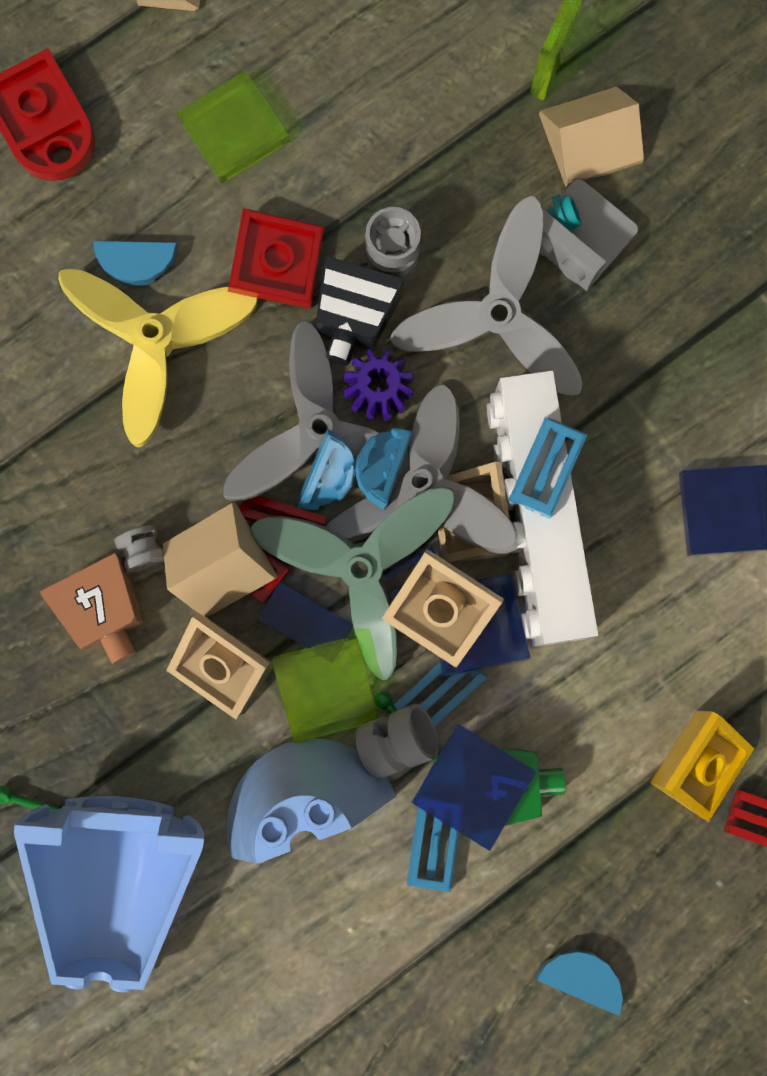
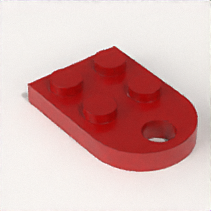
M47 48L0 73V132L25 171L42 180L59 181L76 175L88 164L95 148V135L88 117L50 50ZM66 147L72 150L68 161L61 164L52 162V155L57 149Z

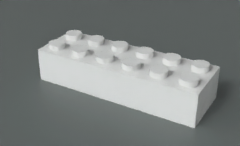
M553 371L500 378L495 393L490 395L491 403L487 404V417L490 429L497 428L498 444L493 445L495 462H501L502 469L504 470L508 511L511 512L512 524L518 535L519 545L516 550L510 553H517L519 570L514 571V582L517 595L524 596L527 611L526 613H521L524 638H531L532 646L539 647L598 636L571 473L550 519L541 516V513L537 511L532 512L526 509L525 506L519 503L514 504L508 501L545 416L562 423ZM552 430L548 432L522 491L527 496H530L557 435ZM565 440L538 500L545 504L567 457Z

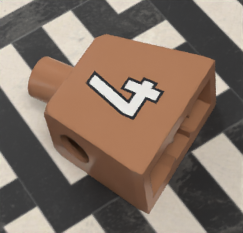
M116 553L40 591L45 602L80 649L91 650L103 645L112 665L120 663L136 654L126 632L143 623L142 613L130 573H126L123 567L125 559Z

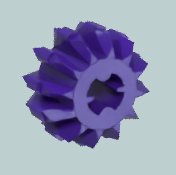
M370 349L367 351V363L355 357L352 360V366L355 371L344 373V381L350 384V386L344 389V397L346 399H355L352 404V411L354 413H358L367 407V420L373 421L376 411H382L383 419L389 421L391 420L390 407L399 413H403L406 410V405L402 399L413 398L414 389L407 385L414 381V374L409 371L402 372L406 366V360L403 357L391 363L390 350L386 349L383 352L382 359H376L374 350ZM377 379L378 383H380L381 379L386 380V390L381 392L380 388H378L377 392L372 391L371 381Z

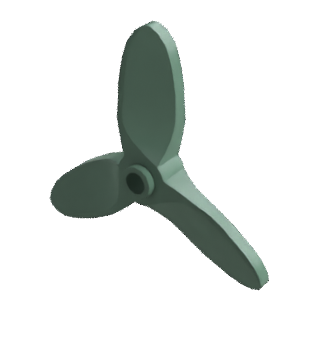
M445 486L434 487L421 492L389 514L373 531L366 542L354 544L330 528L307 520L286 516L261 518L252 524L251 531L254 539L263 549L282 561L311 573L341 577L349 586L352 622L363 658L376 677L381 680H387L392 676L397 665L398 632L396 628L382 620V617L391 605L383 574L386 568L411 554L435 533L452 510L455 494L452 488ZM357 561L364 562L368 570H362L358 566Z

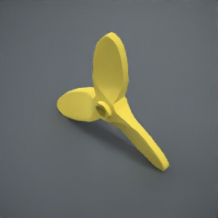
M64 269L59 272L58 277L65 295L83 314L133 345L125 377L122 411L125 433L130 443L135 447L145 445L152 438L158 427L167 392L166 357L171 354L173 349L203 344L226 334L246 321L253 314L258 302V298L227 292L228 287H222L187 297L162 313L156 314L146 312L121 290L90 273L77 269Z

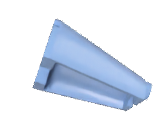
M307 738L285 743L259 758L246 771L233 793L226 823L230 856L232 859L256 864L290 852L291 840L298 832L309 831L316 835L318 840H322L349 830L395 798L396 794L387 777L376 779L368 773L361 762L357 749L349 745L322 738Z
M122 796L71 798L65 800V806L61 809L50 811V806L45 804L29 811L16 822L14 836L51 985H65L67 988L78 990L90 986L91 981L102 980L108 982L110 988L117 992L144 990L202 852L204 832L201 825L190 815L184 816L183 820L175 817L174 807L146 799Z

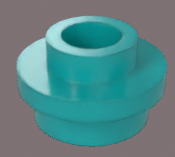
M557 194L552 197L553 206L547 208V212L574 234L573 229L582 226L575 201L571 194L563 197Z

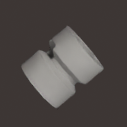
M387 207L380 209L371 216L366 225L365 234L366 259L370 269L399 278H405L414 271L419 258L421 229L418 220L411 212L400 207Z
M412 704L394 711L389 715V718L382 716L360 725L356 732L358 755L365 769L376 779H383L403 771L406 766L415 767L434 760L438 756L439 740L436 728L426 710L418 704Z

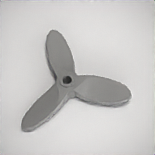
M535 196L526 197L514 207L499 236L492 261L490 293L484 299L451 301L418 312L402 321L393 330L390 337L391 343L405 351H432L463 344L487 331H491L501 335L515 357L529 372L553 371L557 392L569 396L581 393V374L565 347L547 328L525 313L520 302V298L534 272L541 248L544 221L543 210L539 200ZM498 304L504 305L508 310V315L502 318L497 317L493 312V307Z
M302 321L296 326L292 334L289 353L290 381L299 423L259 446L233 469L227 477L223 488V496L227 500H248L275 488L287 480L313 455H317L327 429L342 436L351 448L355 467L357 456L371 436L379 434L367 427L339 421L333 413V383L330 362L326 358L327 352L320 334L307 321ZM313 429H319L323 434H317ZM409 450L406 451L395 483L403 479L410 470Z
M445 385L434 387L426 394L414 421L413 434L409 444L410 470L403 479L394 484L388 504L384 510L366 498L339 514L326 526L351 542L368 538L379 524L400 505L428 489L445 486L452 488L455 494L453 508L442 523L452 534L473 546L498 554L510 553L516 550L519 545L518 535L513 524L498 507L471 488L447 480L457 455L460 418L458 403L451 390Z

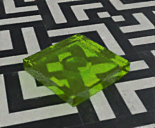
M585 0L563 1L540 51L530 90L532 92L531 96L544 101L576 32Z
M243 71L176 112L178 120L221 184L290 142L289 134L246 71Z
M357 635L272 657L273 668L294 743L355 728L378 718Z

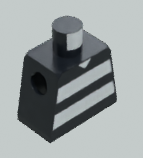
M326 256L316 324L319 334L331 338L326 353L327 359L338 364L349 365L355 346L368 350L375 349L402 298L404 279Z

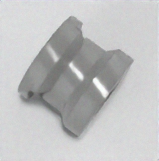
M154 525L130 530L114 539L116 548L123 551L125 557L123 567L126 573L138 572L164 561L163 549L159 548L156 542L158 532Z

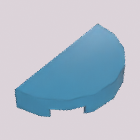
M93 241L95 257L104 271L118 283L134 287L156 282V278L163 275L169 267L173 266L178 251L176 243Z
M392 428L391 431L380 432L375 436H371L357 456L355 474L358 486L366 498L382 510L388 504L413 431Z
M329 429L325 433L297 500V508L313 511L319 510V506L330 504L336 499L339 501L343 499L353 485L355 464L351 448L342 436Z
M570 949L568 952L559 953L552 959L544 961L535 975L536 980L618 1016L621 1014L623 996L620 981L609 964L593 952Z

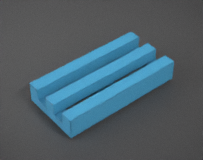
M545 416L508 501L514 504L519 503L525 506L526 509L532 512L537 511L541 513V516L550 519L587 434ZM552 430L557 435L530 496H527L522 491L548 432ZM568 437L574 441L545 504L538 501L564 440Z
M466 656L460 662L461 667L420 704L427 711L467 672L473 678L431 717L434 726L441 722L487 679ZM444 659L441 660L393 706L397 710L406 707L450 663Z
M419 795L407 886L451 892L463 809L462 801H451ZM427 807H433L435 812L425 878L417 877ZM444 809L452 810L443 879L440 881L434 880L443 814Z

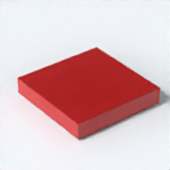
M243 208L227 292L310 309L325 227Z

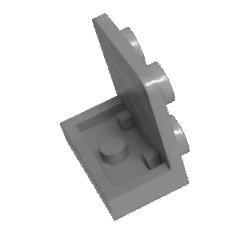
M577 179L560 196L563 197L571 194L579 211L582 226L573 229V234L547 211L542 209L544 225L539 254L548 258L561 269L568 279L578 283L587 291L635 237L638 227L630 218L585 181Z

